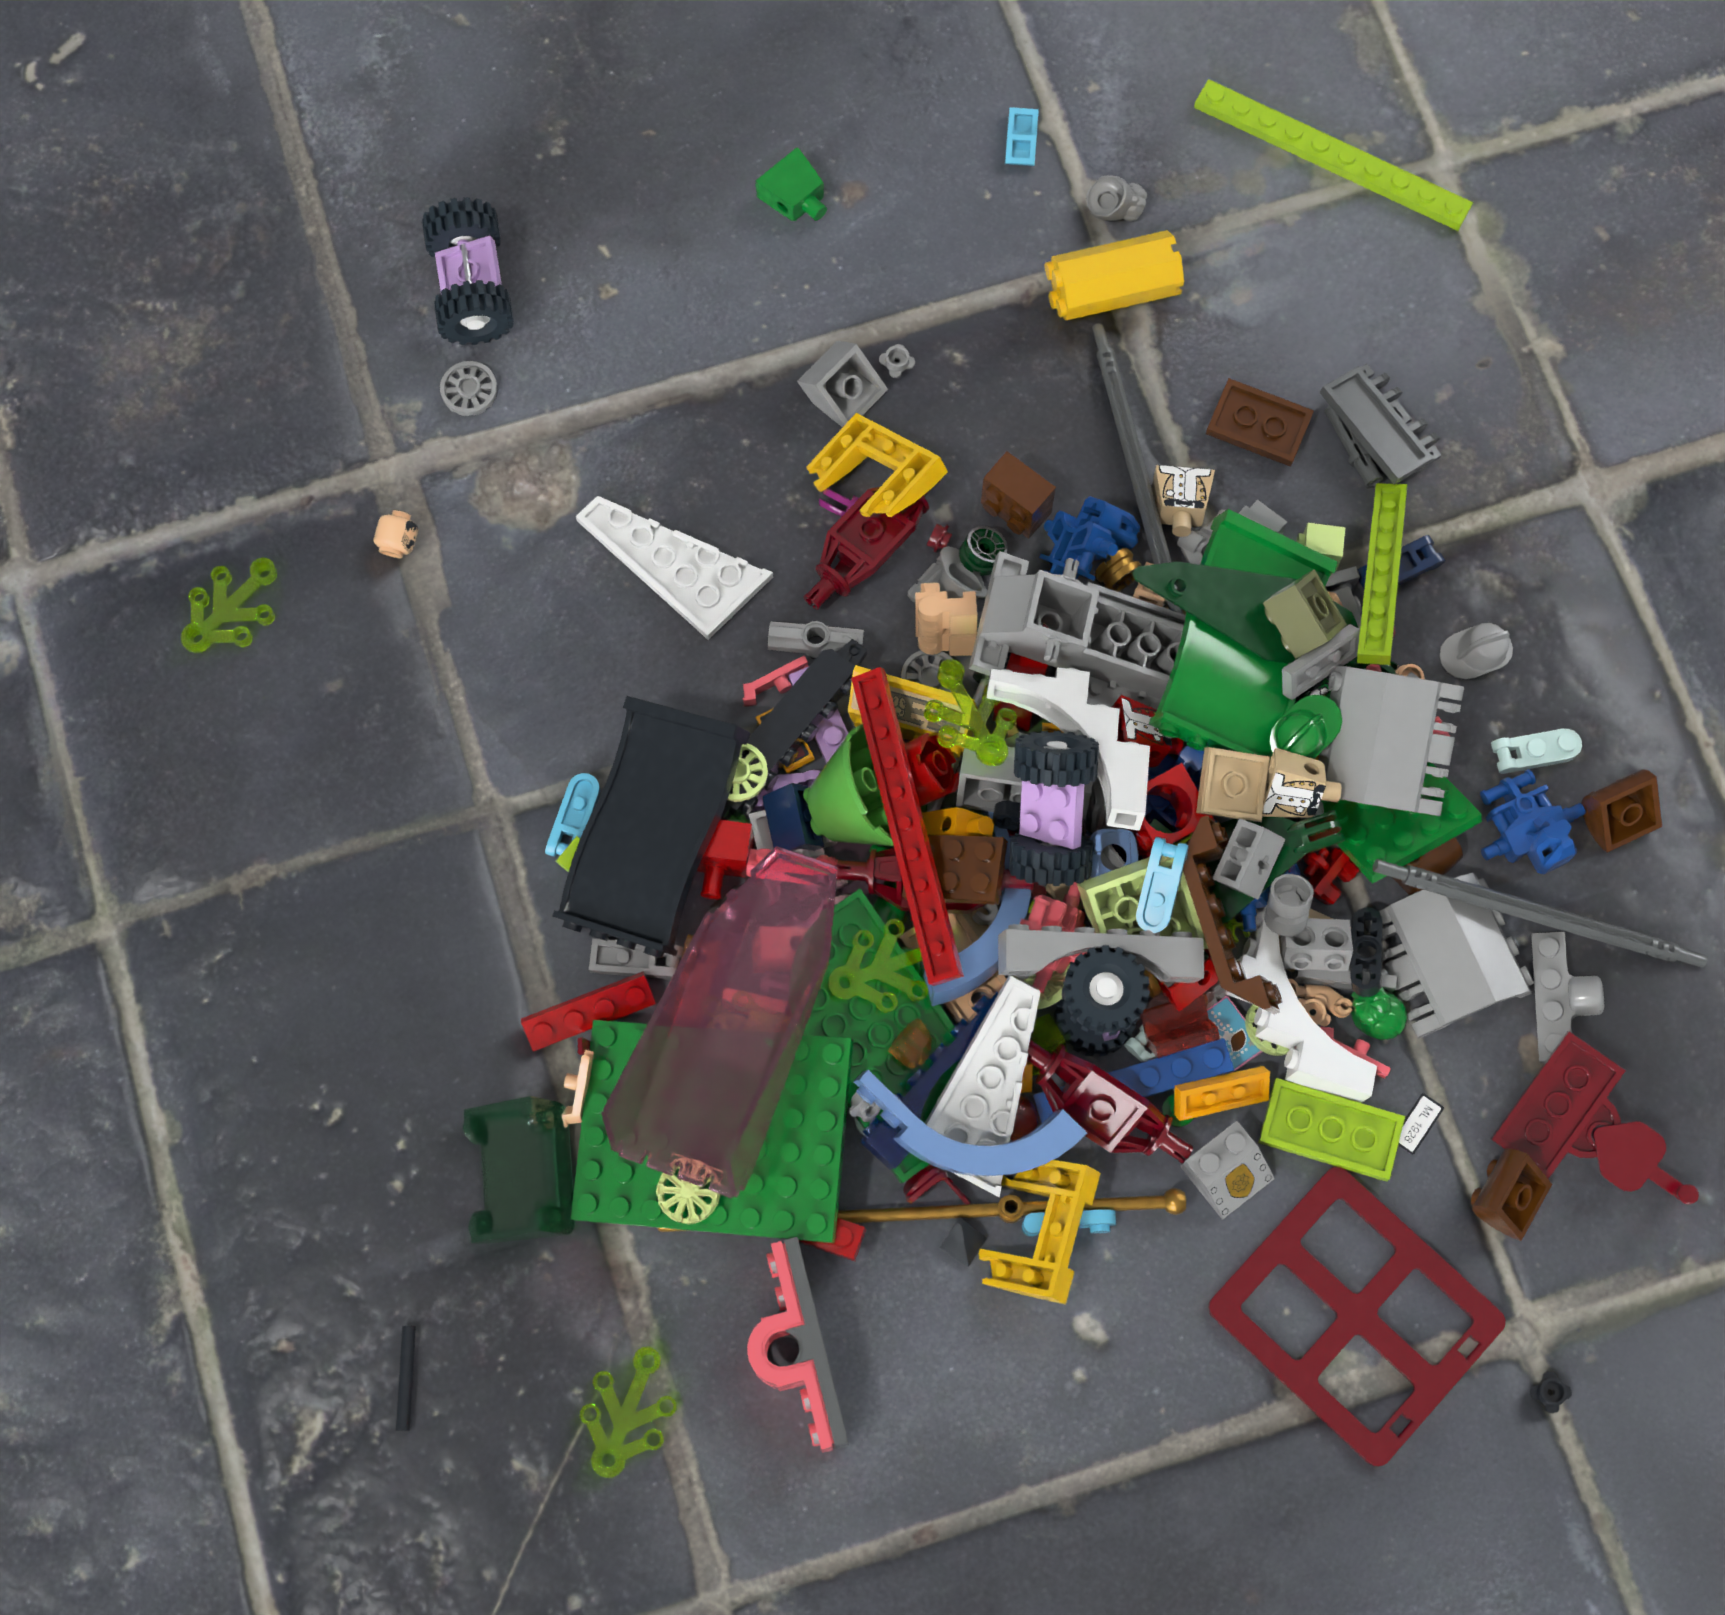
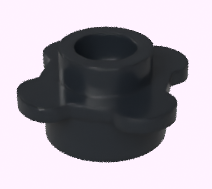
M1547 1371L1543 1373L1541 1382L1531 1387L1530 1395L1533 1399L1539 1400L1544 1404L1545 1410L1548 1413H1556L1560 1409L1559 1405L1571 1397L1572 1391L1568 1385H1565L1562 1380L1557 1378L1554 1372ZM1549 1389L1554 1391L1552 1396L1548 1394Z

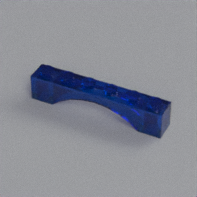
M998 992L989 996L983 994L971 1007L975 1011L967 1021L962 1018L950 1031L953 1035L951 1040L946 1045L941 1042L930 1053L928 1058L932 1061L924 1070L919 1067L907 1079L906 1082L910 1086L902 1095L899 1092L894 1094L917 1118H921L927 1097L941 1075L963 1057L996 999ZM874 1117L863 1129L862 1132L866 1136L860 1143L888 1169H895L909 1154L907 1150L893 1139L901 1130L899 1126L893 1128L883 1118L879 1120L877 1117Z

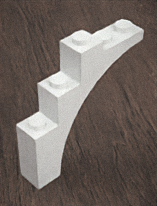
M1057 667L1055 678L1042 674L1032 675L1013 672L1007 669H991L986 698L1014 704L1036 713L1057 726L1063 733L1083 734L1087 738H1093L1095 742L1099 743L1097 777L1100 781L1106 803V826L1140 831L1146 811L1150 746L1140 745L1136 742L1117 741L1120 709L1102 704H1087L1090 672L1080 671L1075 668Z
M1266 907L1258 909L1256 916L1257 930L1251 932L1250 938L1245 943L1243 955L1237 961H1241L1247 979L1261 975L1272 981L1273 984H1277L1283 1003L1278 1004L1280 1013L1272 1014L1260 1007L1258 1008L1254 1018V1023L1257 1025L1255 1037L1289 1049L1284 1061V1066L1287 1067L1285 1080L1362 1103L1372 1096L1377 1066L1353 1055L1337 1044L1312 1020L1299 1002L1287 978L1280 954L1279 935L1272 932L1264 920ZM1226 990V992H1225L1226 995H1229V996H1232V997H1234V998H1237V999L1246 1001V1000H1244V999H1242V998H1240V997H1238V996H1236V995H1234V994L1228 992L1227 990Z

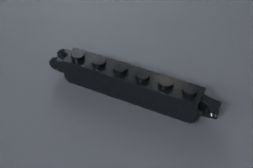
M851 639L837 652L833 649L823 650L750 735L747 743L756 747L763 754L768 768L766 784L759 794L764 789L768 791L772 788L779 777L777 773L784 765L788 767L794 762L799 753L797 749L804 741L809 743L817 734L819 723L824 718L828 720L838 708L837 702L844 694L846 696L850 695L855 665L860 666L867 655V649L857 641ZM748 750L742 752L743 759L749 754ZM755 758L749 765L759 763V759ZM757 771L753 772L752 774L761 776L763 772ZM748 781L752 788H755L758 785L757 783ZM733 784L731 786L729 794L733 793ZM740 784L739 794L747 793L743 786ZM759 794L750 800L741 802L727 800L720 820L728 821L732 816L739 819L743 813L748 815L757 805Z

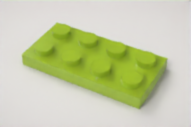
M1276 1078L1273 1083L1258 1143L1387 1182L1390 1180L1405 1116Z

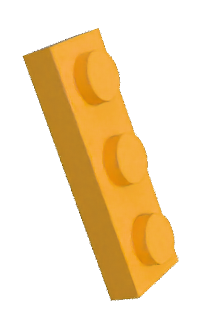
M1264 1066L1175 1085L1174 1115L1182 1121L1269 1101L1270 1071Z

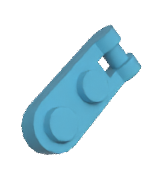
M581 773L570 780L548 839L545 854L554 857L557 854L561 855L569 845L561 842L563 834L572 836V840L576 836L581 838L601 793L600 785L594 776Z
M1155 837L1136 912V920L1142 930L1158 933L1168 926L1189 845L1183 843L1173 845L1166 843V839ZM1162 856L1174 858L1172 868L1160 865Z
M1084 1210L1078 1228H1090V1233L1110 1232V1226L1116 1225L1115 1210ZM1045 1212L1030 1213L1025 1217L1021 1228L1026 1236L1035 1237L1040 1233Z

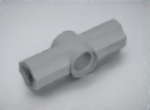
M770 621L768 650L805 653L811 658H817L823 650L833 649L836 652L839 651L851 639L863 646L864 630L828 627L819 621H813L808 624ZM812 636H820L824 639L819 644H812L808 641Z

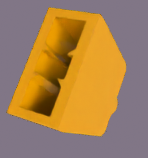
M954 807L922 813L927 834L985 837H992L994 824L991 818L963 808Z

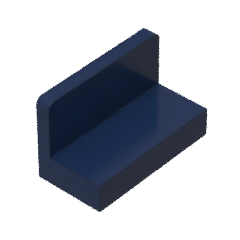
M791 783L763 796L774 852L787 854L797 849L816 851L824 847L822 836H817L811 828L812 817L808 803L804 799V790L810 786Z

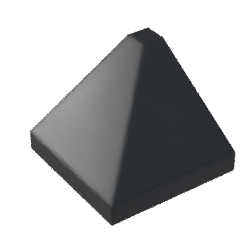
M959 1217L940 1248L966 1266H969L987 1238Z

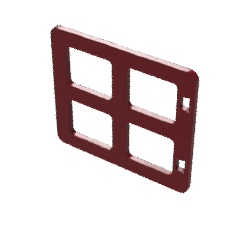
M1341 1167L1329 1169L1211 1298L1208 1304L1210 1315L1361 1458L1369 1465L1375 1467L1388 1463L1503 1331L1506 1323L1503 1313L1350 1173ZM1336 1200L1344 1201L1394 1248V1254L1357 1294L1351 1292L1301 1245V1238ZM1279 1264L1289 1269L1330 1307L1336 1315L1333 1323L1299 1360L1291 1358L1241 1309L1242 1303ZM1414 1269L1424 1274L1459 1306L1472 1321L1470 1327L1436 1365L1429 1364L1380 1319L1377 1314L1380 1306ZM1355 1335L1361 1336L1413 1385L1412 1393L1376 1433L1369 1431L1318 1382L1319 1375ZM1470 1337L1478 1345L1465 1359L1458 1349ZM1402 1414L1411 1422L1397 1437L1390 1429V1426Z

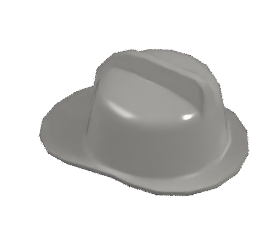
M949 546L942 548L940 559L944 570L938 582L940 584V592L947 591V599L963 598V592L968 591L976 592V600L978 598H986L987 589L984 586L980 572H970L964 567L960 561L958 549Z
M1481 623L1448 637L1441 646L1439 657L1441 665L1447 673L1456 678L1471 679L1507 665L1512 657L1513 646L1508 630L1504 631L1496 624Z

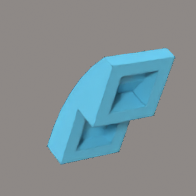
M1009 108L1005 164L1035 165L1039 109Z

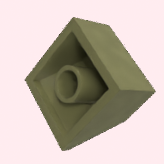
M1315 569L1263 602L1268 620L1276 625L1282 635L1281 640L1287 651L1292 652L1295 659L1327 643L1347 625Z

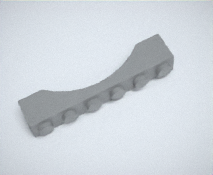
M1013 924L1009 925V929H1005L998 935V975L1033 976L1045 966L1060 958L1087 953V950L1093 947L1096 950H1100L1102 945H1109V950L1115 951L1116 947L1124 949L1122 953L1127 956L1132 953L1136 957L1135 962L1138 965L1142 963L1144 968L1161 982L1195 983L1204 978L1203 938L1192 937L1191 932H1174L1172 936H1160V932L1152 933L1150 930L1140 931V935H1128L1126 929H1109L1106 934L1095 933V929L1091 927L1075 928L1074 932H1062V927L1043 926L1042 931L1029 930V925Z

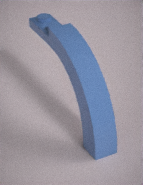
M981 812V815L993 819V812ZM994 825L992 837H1004L1008 841L1005 869H1009L1011 836L1008 835L1007 829ZM1004 888L1001 895V906L992 924L977 941L958 953L964 974L963 977L937 986H931L928 984L926 972H924L923 977L932 1006L947 1003L966 995L978 988L998 971V935L1005 929H1009V925L1019 924L1021 918L1026 919L1031 898L1030 889Z
M869 1070L863 1071L853 1081L859 1087L856 1092L863 1100L870 1105L875 1102L883 1110L881 1113L882 1118L893 1128L897 1126L901 1128L893 1140L920 1160L953 1173L969 1176H997L1028 1171L1061 1156L1087 1134L1062 1109L1054 1111L1047 1120L1031 1133L1012 1142L996 1146L965 1144L949 1139L924 1124Z

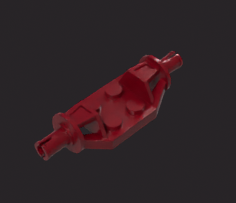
M880 487L868 489L828 530L821 561L815 568L821 579L803 596L804 600L810 606L814 603L813 609L819 610L820 606L834 592L846 597L850 594L851 588L873 575L916 530L922 514L927 513L929 510V504L925 499L928 492L915 503L892 517H888L886 513H873L870 517H864L859 510ZM837 555L840 561L833 569L830 566Z
M894 848L877 852V849H871L870 858L867 859V862L838 859L837 880L866 881L869 894L880 896L901 911H910L908 901L902 897L904 885ZM1004 865L1001 891H1004V888L1034 890V883H1026V879H1016V876H1012L1009 869H1005ZM877 879L896 882L897 889L877 883ZM945 902L947 912L952 914H969L986 905Z
M1030 1039L1027 1061L1040 1069L1036 1083L1042 1087L1052 1111L1063 1109L1087 1132L1085 1135L1087 1138L1110 1153L1142 1152L1149 1156L1156 1149L1160 1148L1181 1164L1184 1163V1158L1187 1159L1190 1156L1193 1145L1188 1144L1169 1131L1173 1117L1168 1114L1164 1116L1149 1100L1096 1065L1066 1052L1064 1045L1060 1044L1050 1053ZM1054 1073L1066 1082L1062 1091L1051 1078V1075ZM1134 1128L1148 1133L1149 1136L1147 1139L1129 1136Z

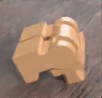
M939 583L921 584V592L915 593V635L918 637V647L922 652L933 655L942 651H949L950 656H972L977 636L975 591L963 592V598L947 599V591L940 592Z

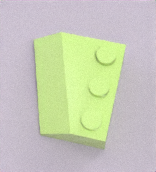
M1162 856L1160 865L1172 868L1174 858ZM1150 857L1085 880L1083 883H1077L1086 914L1096 933L1107 934L1109 929H1126L1128 935H1140V931H1144L1137 923L1136 912ZM1182 871L1171 920L1168 926L1160 931V936H1172L1174 932H1191L1192 937L1203 938L1204 949H1208L1186 878Z

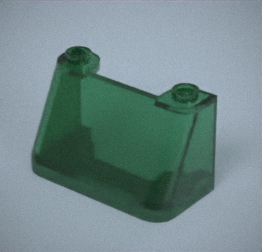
M527 1096L464 1109V1134L472 1143L481 1145L485 1210L475 1211L469 1221L468 1227L471 1243L487 1244L556 1237L573 1232L575 1220H571L574 1192L569 1125L564 1127L562 1113L565 1107L562 1103Z

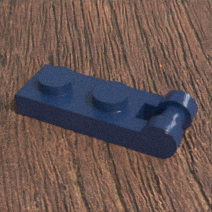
M1425 535L1402 547L1398 586L1429 570L1438 568L1446 561L1440 552L1437 553L1432 546L1434 541L1430 535ZM1422 552L1426 559L1421 561L1417 553ZM1367 565L1357 569L1360 576L1358 581L1363 589H1365Z

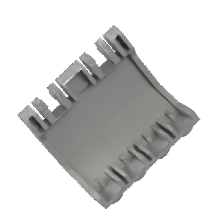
M1335 666V672L1333 671L1329 678L1328 688L1331 691L1330 699L1336 703L1341 711L1342 725L1336 738L1319 754L1318 760L1322 761L1325 765L1326 781L1341 783L1340 799L1440 816L1443 802L1421 798V794L1444 798L1445 791L1437 787H1423L1425 773L1435 777H1448V769L1427 766V762L1450 766L1455 737L1433 734V730L1456 733L1457 726L1446 722L1437 723L1435 718L1437 709L1450 713L1460 712L1461 705L1439 701V697L1462 701L1464 687L1379 671Z
M1474 873L1455 877L1458 880L1489 888L1485 879L1481 878L1478 880ZM1426 890L1412 894L1379 911L1384 928L1383 941L1398 934L1402 944L1383 951L1382 962L1407 953L1384 965L1388 975L1397 976L1395 991L1404 990L1421 982V984L1398 994L1399 999L1402 1002H1407L1418 995L1426 993L1430 1002L1427 1005L1411 1010L1407 1014L1409 1021L1417 1020L1435 1012V1014L1412 1024L1417 1038L1438 1031L1461 1018L1495 1003L1516 996L1521 999L1532 994L1529 986L1534 984V981L1527 967L1523 966L1520 968L1515 958L1520 952L1512 936L1506 938L1501 929V926L1506 924L1501 912ZM1366 920L1365 926L1368 932L1370 933V925L1372 922L1370 920Z

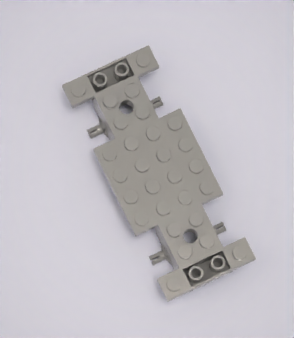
M999 551L995 557L969 669L990 676L991 669H1004L1007 654L1011 652L1056 668H1075L1080 671L1090 672L1087 704H1102L1112 707L1120 695H1123L1157 710L1175 662L1186 615L1091 582L1084 585L1076 579L1079 566L1078 560L1073 562L1074 559L1072 558L1066 559L1063 574L1054 575L1039 569L1034 575H1026L1029 561ZM1041 623L1047 625L1049 628L1043 627Z

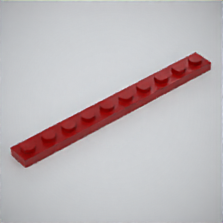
M878 667L852 677L851 680L928 984L937 986L963 977L964 974L886 672L883 668Z

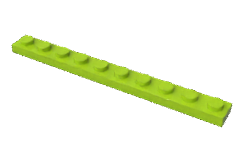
M1210 79L1207 80L1195 101L1194 108L1456 231H1459L1472 207L1473 202Z

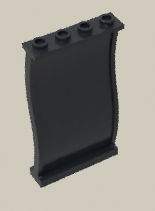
M626 696L623 708L626 709L627 713L613 766L572 859L559 911L554 910L552 917L564 920L562 925L564 928L581 933L582 927L591 929L589 936L608 941L610 935L618 938L617 945L635 950L638 944L645 947L643 953L662 959L664 953L672 956L677 955L678 950L674 948L685 902L696 871L721 818L736 773L742 745H747L750 733L734 724Z

